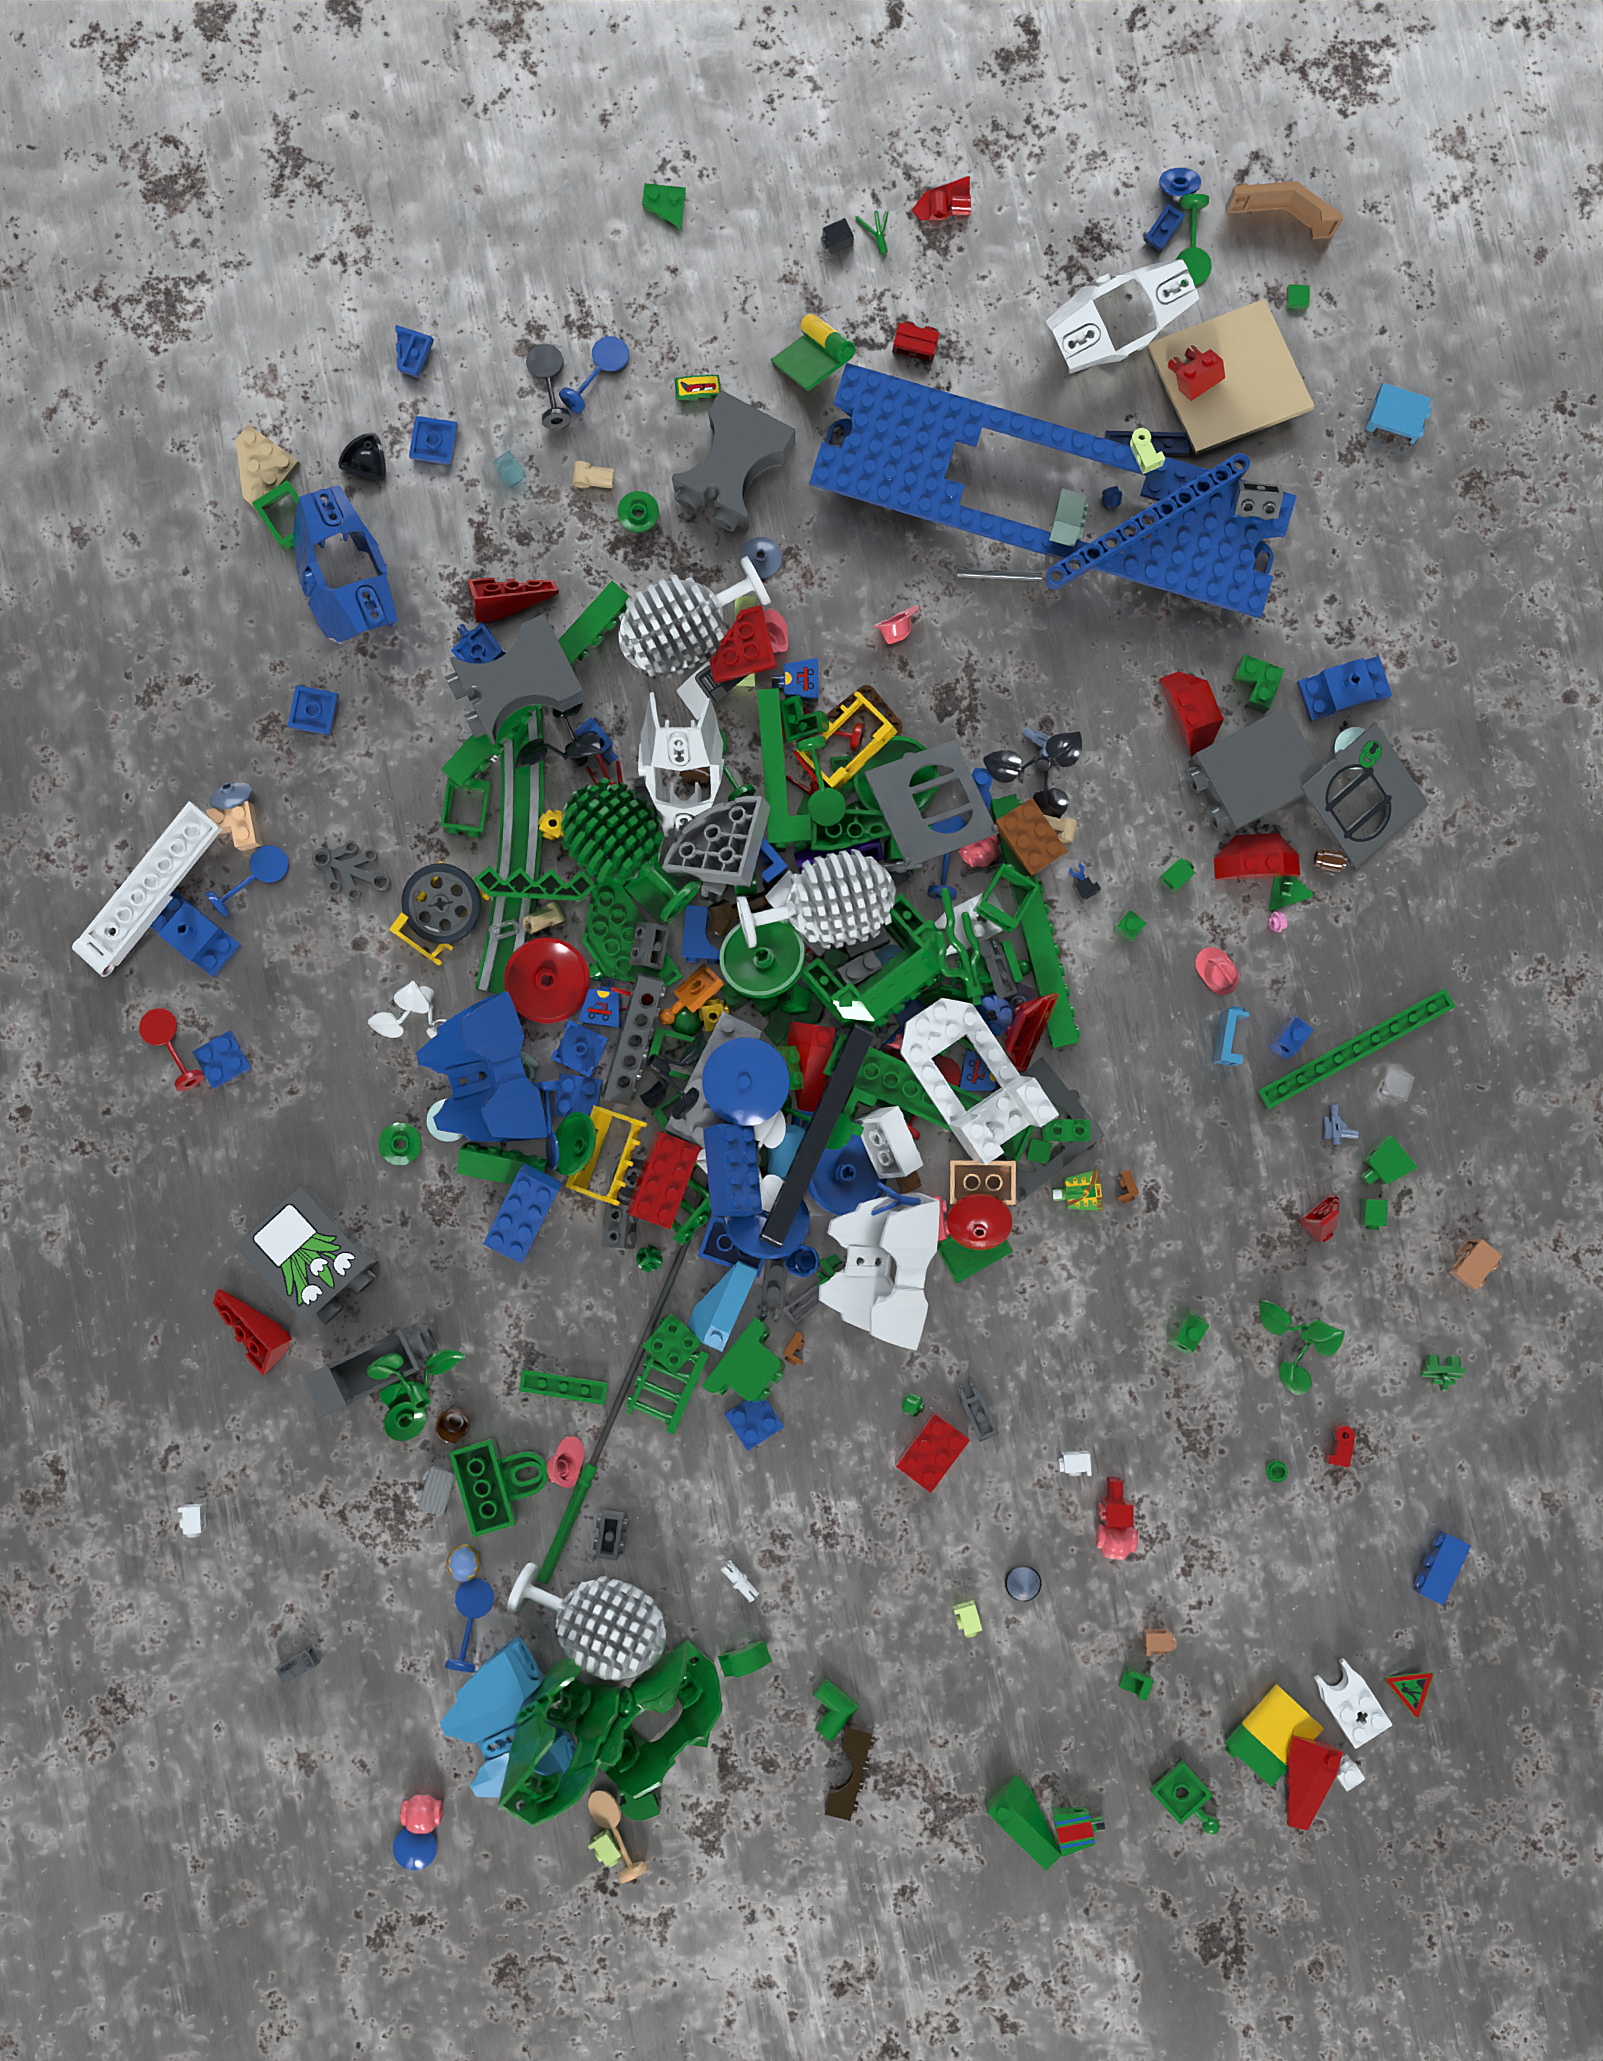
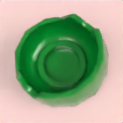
M684 1006L675 1014V1020L671 1027L677 1033L694 1036L703 1028L704 1021L700 1020L699 1009L692 1013Z

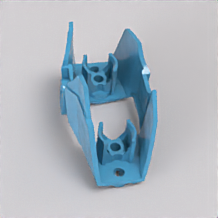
M519 1635L500 1648L477 1670V1673L456 1693L457 1702L440 1721L445 1736L455 1737L466 1743H477L484 1756L485 1762L479 1768L475 1780L470 1784L476 1797H500L513 1742L509 1736L514 1738L515 1731L518 1729V1725L515 1724L516 1715L531 1702L544 1678L535 1659ZM546 1720L548 1725L556 1729L553 1745L535 1766L534 1771L542 1775H550L561 1771L562 1778L570 1765L577 1744L572 1733ZM498 1743L495 1749L490 1746V1744L496 1745Z

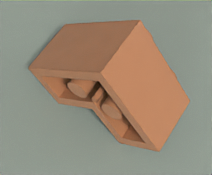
M1468 1238L1455 1254L1459 1259L1449 1270V1273L1468 1289H1479L1487 1281L1485 1277L1489 1272H1493L1498 1268L1502 1255L1483 1239Z

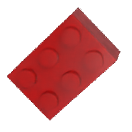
M933 1411L895 1462V1465L928 1492L932 1493L970 1439Z

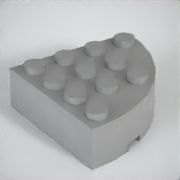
M745 796L710 807L700 813L681 831L683 834L676 843L673 842L662 868L671 877L750 887L771 806L762 796Z

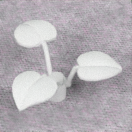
M411 981L394 995L396 1004L406 1010L402 1017L396 1019L391 1013L380 1012L369 1018L368 1025L381 1035L396 1038L403 1034L404 1027L400 1023L404 1021L411 1010L412 1012L422 1014L428 1012L430 1027L427 1029V1034L432 1039L437 1035V1027L447 1020L441 1019L433 1022L432 1010L434 1006L431 1002L434 997V991L426 986L418 987L414 981Z
M781 1110L770 1119L753 1125L755 1140L759 1141L756 1155L762 1209L770 1212L783 1180L776 1175H767L762 1179L759 1168L762 1156L759 1152L763 1143L768 1148H775L783 1141L786 1123ZM703 1148L698 1154L696 1163L707 1173L705 1148Z

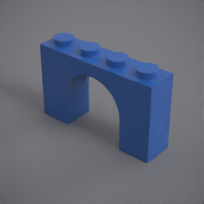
M686 905L681 956L686 958V962L689 963L707 960V964L720 965V950L714 948L707 939V907Z

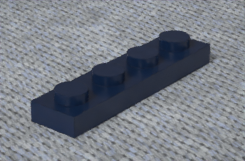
M1105 431V439L1130 446V440L1134 431ZM1150 432L1151 443L1156 453L1162 451L1163 455L1167 456L1189 455L1190 442L1185 432Z

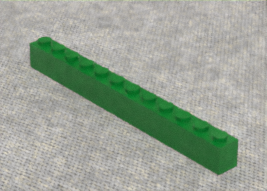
M613 581L607 585L558 639L573 671H575V666L579 661L583 662L590 654L589 650L593 646L597 647L602 642L606 631L614 629L618 623L617 619L622 613L625 614L628 608L625 602L629 597L631 599V596ZM531 705L512 713L502 724L498 732L496 744L493 746L487 734L475 738L472 734L441 768L443 774L462 790L465 787L469 788L476 780L475 776L480 771L484 772L491 763L489 761L494 755L498 756L504 750V744L517 736L520 726L522 724L526 725L532 719V713L537 708L541 709L544 705Z
M1016 794L991 799L990 808L994 824L998 819L1022 804L1021 799H1017ZM997 834L1000 839L1004 864H1010L1017 869L1018 873L1023 876L1026 875L1000 834ZM1035 874L1031 878L1035 880L1039 888L1019 923L1038 997L1052 993L1059 994L1046 1024L1050 1047L1055 1049L1078 1043V1038H1081L1078 1025H1074L1073 1017H1075V1010L1073 1005H1069L1068 997L1070 996L1068 984H1064L1062 976H1065L1063 964H1059L1057 955H1060L1057 942H1053L1052 935L1055 932L1052 922H1048L1047 914H1049L1047 901L1043 902L1042 893H1044L1043 883L1038 881L1037 874ZM1009 882L1017 909L1026 892Z

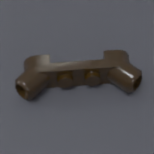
M784 875L777 876L769 883L766 881L762 882L765 890L757 893V895L746 898L750 911L754 909L761 910L769 906L765 896ZM722 899L709 905L707 909L711 918L707 925V930L718 936H724L731 920L735 917L740 918L737 903L731 905L730 901Z

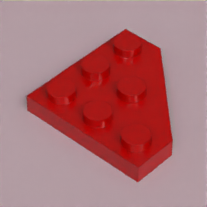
M762 605L740 610L731 629L729 628L722 639L720 647L709 660L715 684L777 667Z

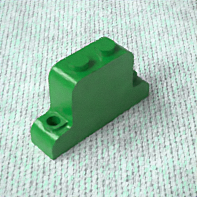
M754 1317L703 1383L702 1387L708 1392L717 1395H724L731 1387L747 1401L757 1403L761 1400H766L771 1393L770 1388L774 1383L777 1384L781 1381L785 1370V1362L765 1346V1341L770 1336L769 1326L761 1319Z

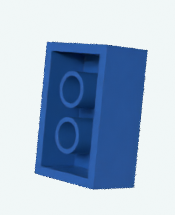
M711 1216L698 1257L730 1268L739 1260L757 1268L756 1277H760L766 1259L751 1256L740 1250L728 1237L724 1228L723 1218Z

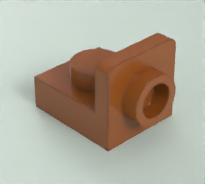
M1126 1169L1119 1172L1120 1177L1117 1179L1121 1189H1125L1127 1193L1115 1197L1116 1201H1122L1123 1204L1135 1200L1134 1196L1139 1194L1130 1170Z
M798 1330L795 1331L783 1350V1354L786 1355L784 1359L794 1366L796 1363L802 1365L804 1362L803 1359L794 1354L795 1350L799 1352L805 1343L803 1340L804 1334Z

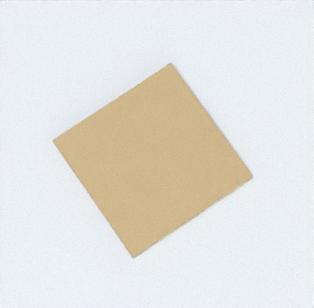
M1265 299L1155 340L1147 345L1195 455L1314 410V403ZM1194 345L1202 353L1211 349L1223 359L1226 378L1190 401L1179 391L1176 374L1168 368V362L1173 357H1178L1187 365L1191 360L1185 357V351L1188 347L1191 349L1190 346Z

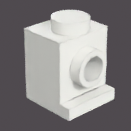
M1088 1451L1061 1453L1062 1458L1058 1459L1059 1472L1068 1473L1069 1476L1082 1475L1081 1472H1084L1087 1476H1092L1090 1453Z
M206 1503L187 1504L178 1508V1512H182L180 1527L183 1528V1534H186L187 1538L198 1537L200 1533L207 1530Z
M1347 1753L1344 1754L1336 1778L1348 1792L1364 1781L1365 1778Z

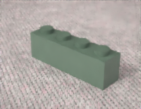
M1062 488L1055 511L1050 541L1074 547L1076 540H1081L1089 503L1085 502L1086 494Z

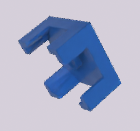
M763 837L758 856L762 853L761 858L768 866L771 864L762 873L763 882L769 883L777 876L785 875L788 871V866Z
M569 1020L565 1027V1035L550 1059L592 1078L611 1039Z

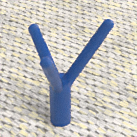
M878 1182L877 1185L888 1192L886 1196L897 1201L873 1211L871 1215L875 1216L901 1204L909 1206L920 1205V1198L901 1196L881 1182Z

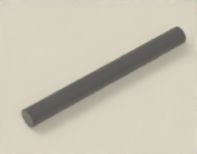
M957 569L958 578L1041 581L1042 573Z

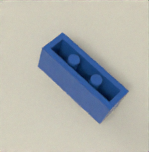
M1440 1531L1433 1539L1431 1553L1423 1561L1424 1568L1421 1574H1418L1415 1578L1414 1590L1444 1606L1471 1545Z

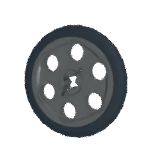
M446 863L430 864L416 871L408 879L401 899L402 912L409 917L407 919L409 927L419 937L437 944H450L469 935L475 928L482 909L481 895L472 877L464 870ZM434 877L442 879L443 885L440 889L432 885ZM459 884L462 886L463 893L461 896L453 894V885ZM423 890L427 894L425 902L417 900V891ZM440 898L442 899V901L446 902L453 901V903H448L447 905L443 906V909L441 908V906L437 905L430 906L431 904H436V902L440 901ZM463 905L466 907L467 915L465 917L457 915V906ZM423 911L430 913L431 921L429 923L421 921L420 914ZM442 919H448L451 922L450 930L445 931L441 928L440 922Z

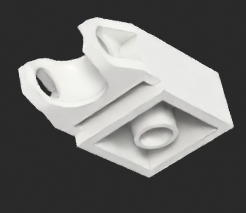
M992 890L987 902L1003 911ZM982 893L953 908L955 915L954 933L956 938L966 948V951L972 949V946L964 932L961 918L963 912L969 913L973 932L980 944L982 941H987L1005 931L985 919L986 923L977 921L976 918L979 915L973 909ZM943 913L937 922L934 923L938 930L946 928V914ZM950 945L946 956L957 954L958 952Z
M1342 1658L1339 1662L1343 1672V1679L1338 1685H1327L1319 1675H1316L1314 1679L1318 1684L1320 1697L1348 1742L1357 1749L1391 1727L1392 1723L1363 1678L1352 1670Z

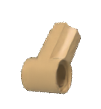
M584 461L574 462L571 484L579 488H589L590 486L613 488L615 470L612 468L596 467Z
M1044 815L1061 842L1073 843L1078 826L1076 820L1064 817L1059 819Z
M557 901L522 919L523 928L530 935L546 928H556L567 921Z

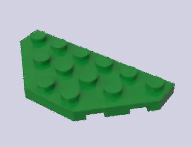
M612 880L610 882L606 881L605 884L595 881L594 884L597 887L592 893L582 942L607 978L634 983L638 972L661 978L666 988L683 978L667 952H665L662 970L645 969L629 964L637 922H647L623 886L620 888L615 887V882Z

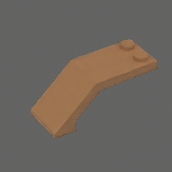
M1298 181L1254 185L1241 183L1233 187L1226 203V213L1285 209L1311 228L1312 239L1333 238L1343 220V214Z

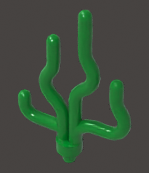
M942 888L941 896L947 920L945 928L946 937L951 946L958 952L962 969H950L946 965L947 949L942 931L935 933L938 948L937 965L941 973L946 977H961L967 988V998H972L973 1006L982 1004L980 996L984 995L981 984L990 983L992 979L989 971L987 975H978L977 964L981 957L980 943L973 932L968 912H963L961 918L966 938L973 950L970 961L966 948L956 938L954 933L955 915L948 888Z

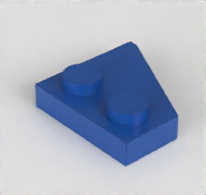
M396 325L397 369L402 373L419 378L434 339L432 336Z

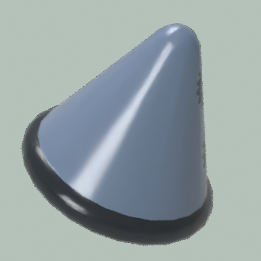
M1016 1566L1006 1575V1591L1016 1601H1031L1041 1590V1577L1030 1566Z

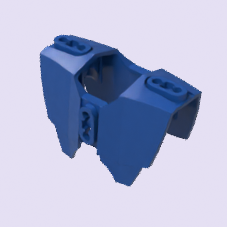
M333 486L300 496L293 532L296 570L299 585H301L304 595L310 597L308 605L325 637L334 638L339 643L347 641L362 632L381 626H395L398 620L387 580V564H385L378 548L379 544L363 524L340 486ZM321 497H326L328 499L327 504H325V501H323ZM341 533L345 542L348 540V535H350L358 551L369 554L378 576L331 589L327 585L317 563L314 545L318 544L321 548H324L327 538ZM371 614H375L377 618H372Z
M508 991L489 996L457 1013L437 1027V1035L416 1052L418 1066L429 1068L438 1074H447L451 1086L452 1095L445 1100L442 1108L433 1117L437 1130L464 1134L469 1141L511 1142L548 1137L539 1088H536L527 1079L524 1072L520 1051L525 1037ZM479 1072L483 1075L482 1079L479 1078ZM460 1078H466L467 1082H464L463 1085H461Z

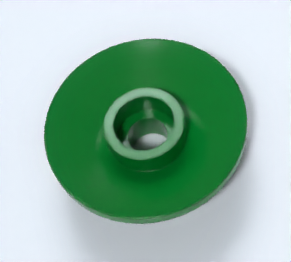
M630 492L618 504V519L621 525L631 532H646L658 521V503L647 492ZM640 511L643 513V515L641 517H636L635 513Z
M399 1122L389 1125L382 1131L378 1147L381 1156L387 1162L401 1166L413 1162L418 1157L422 1147V1140L419 1132L413 1126ZM400 1140H403L405 1142V1146L403 1148H400L398 1146V1142Z
M411 1401L397 1403L385 1415L383 1422L384 1430L393 1440H410L417 1436L424 1428L426 1412L424 1408L420 1410L414 1409Z

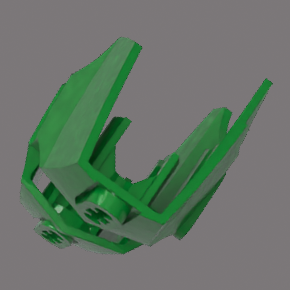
M686 1640L660 1659L649 1671H645L641 1677L639 1676L631 1683L629 1688L623 1686L619 1689L618 1716L611 1725L606 1742L600 1745L595 1762L598 1763L597 1767L633 1798L637 1799L661 1785L668 1770L676 1763L674 1758L688 1744L693 1746L698 1740L708 1737L722 1712L720 1682L715 1664L691 1642ZM676 1698L683 1706L678 1721L656 1741L648 1742L629 1726L632 1720L644 1710H652L661 1714L665 1713L674 1706Z
M572 1658L560 1660L551 1666L531 1702L523 1707L515 1718V1724L518 1725V1729L515 1731L498 1806L505 1812L507 1811L512 1817L518 1818L532 1827L551 1820L582 1798L598 1773L596 1771L598 1763L595 1762L598 1749L601 1744L606 1742L611 1725L618 1716L619 1688L608 1685L582 1684L575 1679L582 1667L575 1665V1660ZM546 1720L574 1734L577 1738V1746L572 1760L562 1778L561 1771L550 1775H542L534 1771L535 1766L553 1745L556 1729L548 1725Z

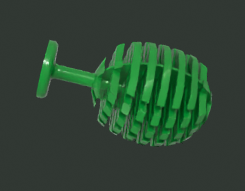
M607 778L599 781L598 786H588L589 784L576 790L567 800L562 812L563 817L560 831L564 835L561 843L563 849H569L568 855L572 859H577V864L582 869L586 868V873L590 877H595L598 874L596 879L598 883L605 884L606 881L610 882L612 880L615 882L614 886L620 888L627 880L637 882L647 877L670 900L662 909L660 918L664 922L672 919L693 899L700 890L701 885L697 881H691L679 891L656 868L661 856V846L664 839L663 833L659 831L662 826L661 818L656 817L654 820L656 811L652 807L646 808L647 802L643 798L637 799V792L633 789H629L626 792L627 784L619 782L618 785L614 784L611 786L609 785L610 780Z

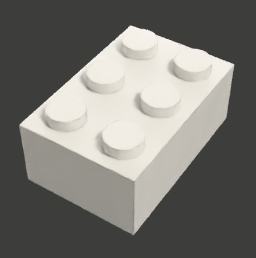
M899 1106L872 1109L854 1120L855 1123L864 1127L861 1138L879 1179L906 1177L923 1166L920 1153L914 1144L912 1134L908 1130Z

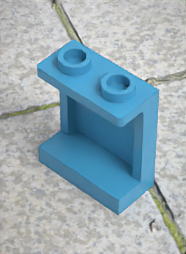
M1383 383L1377 390L1365 429L1373 432L1377 427L1410 438L1409 443L1414 444L1424 434L1426 426H1423L1425 419H1428L1432 407L1429 406L1431 398Z
M1232 1006V1008L1221 1012L1212 1063L1229 1066L1242 1064L1244 1055L1231 1053L1236 1019L1243 1020L1250 1017V1013L1245 1012V1008Z

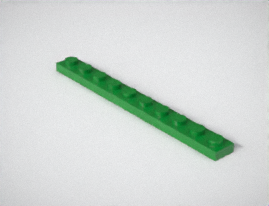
M1445 988L1264 1086L1257 1090L1266 1108L1271 1109L1456 1006Z

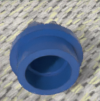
M1117 486L1107 488L1102 492V502L1108 508H1117L1121 504L1123 494Z

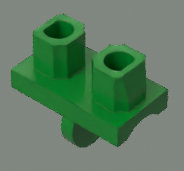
M836 1253L828 1256L826 1259L824 1257L820 1259V1264L829 1275L826 1277L822 1270L817 1273L821 1280L817 1284L818 1287L830 1280L836 1273L833 1269L843 1263Z
M1428 1355L1425 1357V1367L1420 1370L1421 1377H1432V1383L1439 1385L1441 1391H1447L1449 1385L1455 1386V1379H1461V1376L1466 1374V1367H1461L1459 1356L1447 1357L1446 1366H1440L1438 1355Z

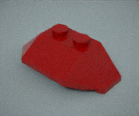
M1180 671L1159 678V683L1190 757L1213 745L1224 718L1208 681Z
M1279 833L1235 835L1213 859L1215 880L1300 876L1299 854Z
M1048 994L1023 1003L1016 1008L1014 1012L1015 1019L1006 1031L1007 1037L1004 1043L1008 1057L1018 1073L1027 1070L1059 994Z

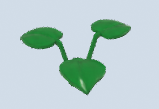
M1261 1300L1259 1304L1261 1322L1270 1333L1280 1336L1286 1330L1290 1332L1302 1329L1301 1337L1307 1344L1296 1357L1293 1364L1284 1361L1279 1367V1376L1284 1386L1292 1393L1302 1395L1311 1388L1312 1379L1305 1368L1297 1366L1299 1360L1313 1343L1315 1350L1323 1356L1333 1355L1340 1348L1345 1331L1336 1329L1319 1319H1314L1307 1325L1302 1323L1301 1325L1290 1327L1292 1319L1287 1311L1272 1302Z
M442 1350L433 1354L425 1361L427 1368L424 1370V1385L420 1382L414 1383L411 1379H404L397 1369L403 1364V1358L399 1354H388L379 1358L372 1365L368 1366L366 1371L374 1379H385L393 1372L401 1380L400 1382H394L385 1386L379 1393L380 1400L389 1409L402 1402L409 1395L414 1409L420 1410L431 1403L427 1393L430 1390L428 1384L429 1373L431 1375L443 1374L466 1357L463 1353L456 1350Z

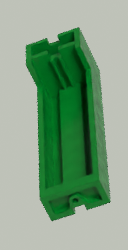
M779 688L757 690L765 800L771 806L767 820L769 844L777 853L786 852V848H795V851L805 850L812 845L810 814L788 816Z

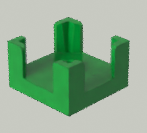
M854 1087L842 1113L848 1116L849 1119L850 1117L855 1118L859 1106L856 1105L857 1102L873 1108L878 1097ZM852 1122V1134L861 1137L864 1127Z

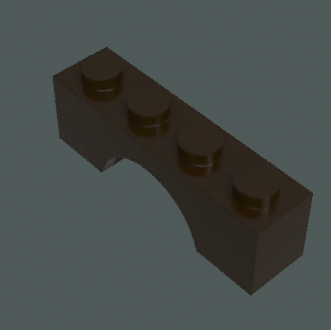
M850 1722L846 1723L841 1741V1749L851 1758L853 1768L847 1780L839 1785L830 1786L824 1807L825 1815L847 1821L851 1820L852 1814L856 1815L859 1804L856 1801L857 1793H862L864 1780L861 1779L862 1773L868 1770L870 1758H867L869 1749H873L875 1736H872V1728Z

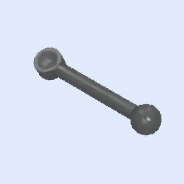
M998 861L996 864L969 870L963 868L960 874L962 877H967L971 873L998 868L1003 862Z

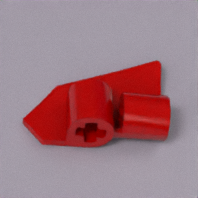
M970 176L925 191L912 208V212L919 220H944L948 216H970Z

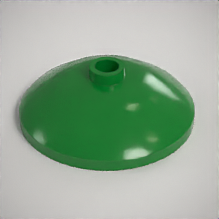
M574 1112L568 1115L555 1132L559 1148V1162L556 1171L565 1176H572L580 1172L589 1163L595 1150L597 1136L594 1122L589 1115L582 1112Z

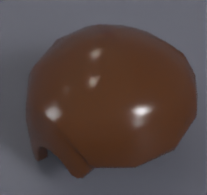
M459 1408L446 1409L439 1415L436 1421L435 1432L438 1438L445 1443H457L468 1433L470 1419Z

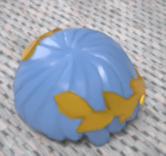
M466 1544L454 1548L448 1555L446 1562L448 1573L459 1582L472 1580L479 1573L481 1566L480 1553L475 1547Z

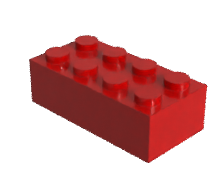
M656 1131L625 1213L671 1229L701 1147Z

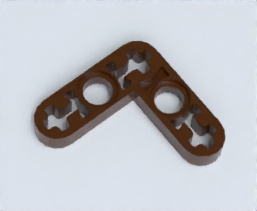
M863 685L856 691L863 695V691L865 693L871 692L870 700L868 701L875 708L881 706L885 709L884 717L886 719L889 715L892 717L889 718V722L892 725H898L896 728L897 733L894 736H899L902 732L901 721L875 689L869 685ZM853 693L826 714L828 720L830 717L833 719L839 716L838 710H840L841 714L844 713L840 708L842 704L845 706L856 701L853 699L855 697ZM862 704L863 706L859 707L837 730L843 728L864 710L879 728L884 724Z

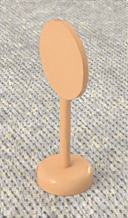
M605 1790L595 1791L588 1800L590 1814L599 1826L612 1830L627 1867L619 1872V1882L631 1881L648 1870V1866L644 1861L632 1864L616 1827L621 1819V1810L615 1797Z

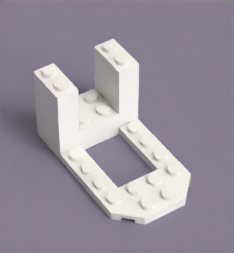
M940 998L905 1023L900 1053L971 1160L987 1165L1004 1153L1000 1147L1002 1143L1029 1125L1042 1127L1059 1115L1036 1079L1019 1075L973 1004ZM964 1035L968 1037L1001 1087L968 1111L964 1109L931 1059Z

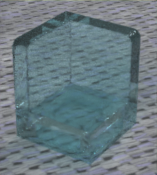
M510 450L493 461L496 471L509 488H512L527 477L524 469Z

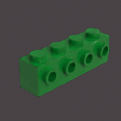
M467 1142L460 1148L456 1174L512 1185L524 1163L546 1174L549 1160L543 1159L542 1156L536 1154L528 1156L516 1150L508 1152L496 1146L483 1147L476 1142Z

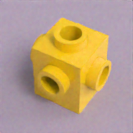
M548 809L546 814H542L538 825H540L539 829L543 832L542 836L553 842L555 839L561 842L564 837L560 831L563 817L561 811L555 809L553 812ZM553 820L557 821L555 827L550 826Z
M710 997L699 1009L700 1020L704 1021L706 1031H713L722 1012L731 1015L730 1005H726L725 999Z

